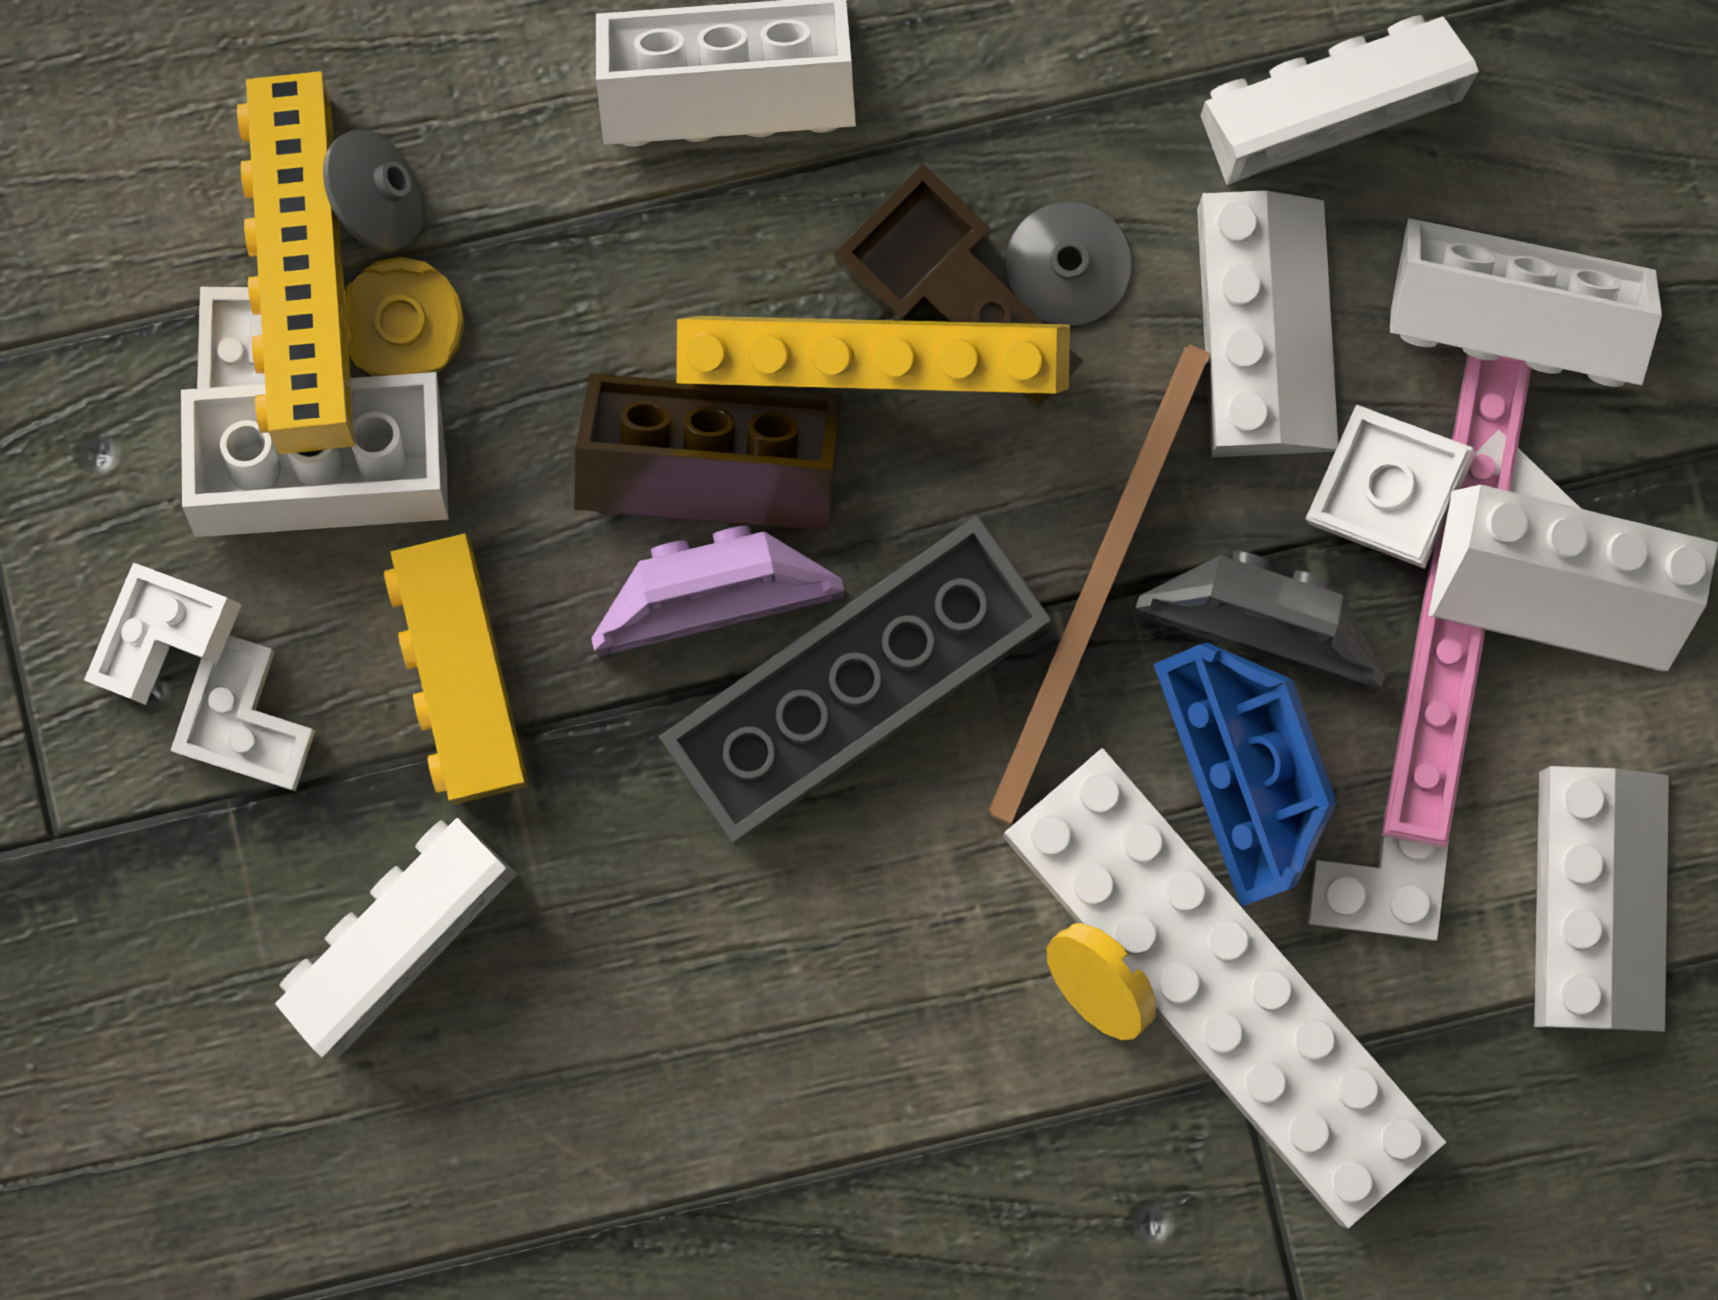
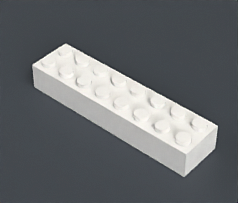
M1103 748L1004 832L1003 838L1077 923L1101 929L1125 948L1128 955L1122 961L1128 966L1132 974L1140 968L1149 979L1156 997V1014L1340 1226L1345 1228L1351 1227L1446 1143Z

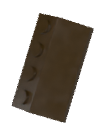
M590 373L575 447L574 510L597 511L606 515L621 513L657 516L668 520L693 519L717 521L730 525L777 526L798 531L808 529L829 531L841 394L738 385L676 383L677 380Z

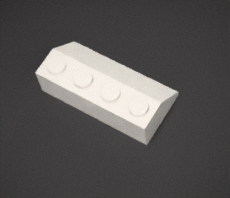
M778 0L596 14V84L603 145L623 144L626 146H642L651 141L676 139L702 142L718 136L747 134L752 137H767L776 132L811 130L813 132L826 133L841 127H855L852 62L846 0Z
M1423 15L1413 16L1389 27V36L1367 44L1363 36L1348 39L1328 50L1330 57L1308 65L1303 57L1284 62L1269 71L1271 78L1248 86L1246 79L1225 83L1210 92L1212 99L1205 101L1201 118L1226 185L1462 101L1479 72L1475 60L1444 17L1425 22Z
M1267 190L1203 193L1197 208L1205 351L1210 353L1206 361L1211 458L1335 452L1338 447L1324 200Z
M1408 218L1391 305L1390 333L1400 334L1404 341L1421 347H1434L1437 343L1461 347L1468 355L1482 360H1497L1500 356L1523 360L1530 368L1544 373H1560L1563 369L1585 373L1591 380L1606 386L1620 387L1625 382L1637 385L1643 384L1662 317L1656 270Z
M437 373L351 378L355 446L278 455L270 434H261L257 424L255 397L256 395L266 394L265 384L181 390L182 508L194 536L206 537L449 520L447 460Z
M1485 485L1455 490L1451 494L1428 616L1662 672L1668 671L1707 605L1718 542Z
M1550 766L1539 772L1534 1027L1665 1032L1669 775L1617 768Z
M456 818L449 826L443 820L437 822L415 846L421 855L404 872L398 866L391 869L370 892L376 901L359 918L352 912L346 915L325 937V940L331 947L314 964L307 958L301 961L280 983L279 986L286 993L275 1004L312 1049L322 1058H339L518 875L459 818Z

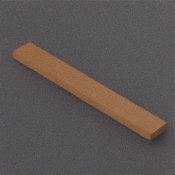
M1189 344L1188 348L1185 347L991 804L988 815H990L989 819L1008 827L1012 824L1210 353Z

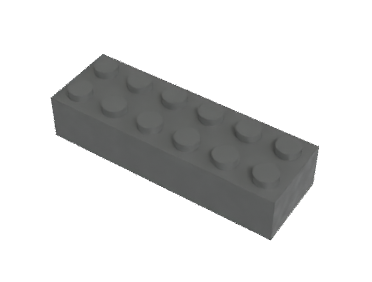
M976 515L658 737L736 847L1049 628L1051 619Z

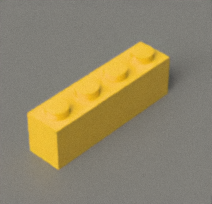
M464 533L390 551L394 568L385 570L384 577L392 607L403 606L409 630L398 632L399 641L407 669L418 667L423 692L413 694V700L421 730L432 729L438 753L428 756V765L436 793L447 791L449 801L456 805L529 787L471 540Z

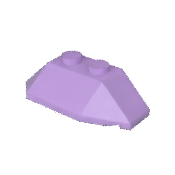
M738 526L713 534V544L689 549L687 540L662 544L651 549V559L638 562L592 636L593 648L597 656L601 657L845 598L842 579L766 532L751 534L750 526Z

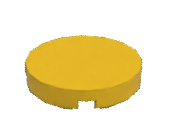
M404 257L376 261L365 268L364 272L358 275L353 283L350 282L344 291L349 356L354 364L371 377L437 373L444 369L460 347L465 325L461 300L447 278L424 261Z
M1083 923L1072 924L1052 938L1046 949L1047 963L1054 981L1067 1001L1086 1021L1104 1034L1119 1040L1135 1039L1156 1018V997L1149 979L1140 968L1132 974L1128 966L1122 961L1128 954L1118 941L1101 929Z

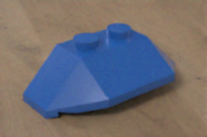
M1210 643L1197 645L1155 663L1154 667L1240 906L1242 907L1295 888L1337 801L1293 680Z

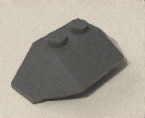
M1234 551L1232 559L1220 555L1140 595L1135 604L1132 614L1134 616L1373 694L1381 689L1385 678L1344 596L1329 591L1331 586L1330 580L1299 570H1295L1293 578L1268 571L1271 562L1251 553Z

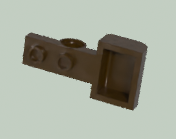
M923 163L833 252L835 261L846 275L894 321H907L926 302L946 322L1044 324L973 256L977 249L990 237L991 228ZM1071 349L1069 352V377L1083 362ZM1021 393L1037 410L1053 395L1051 393Z

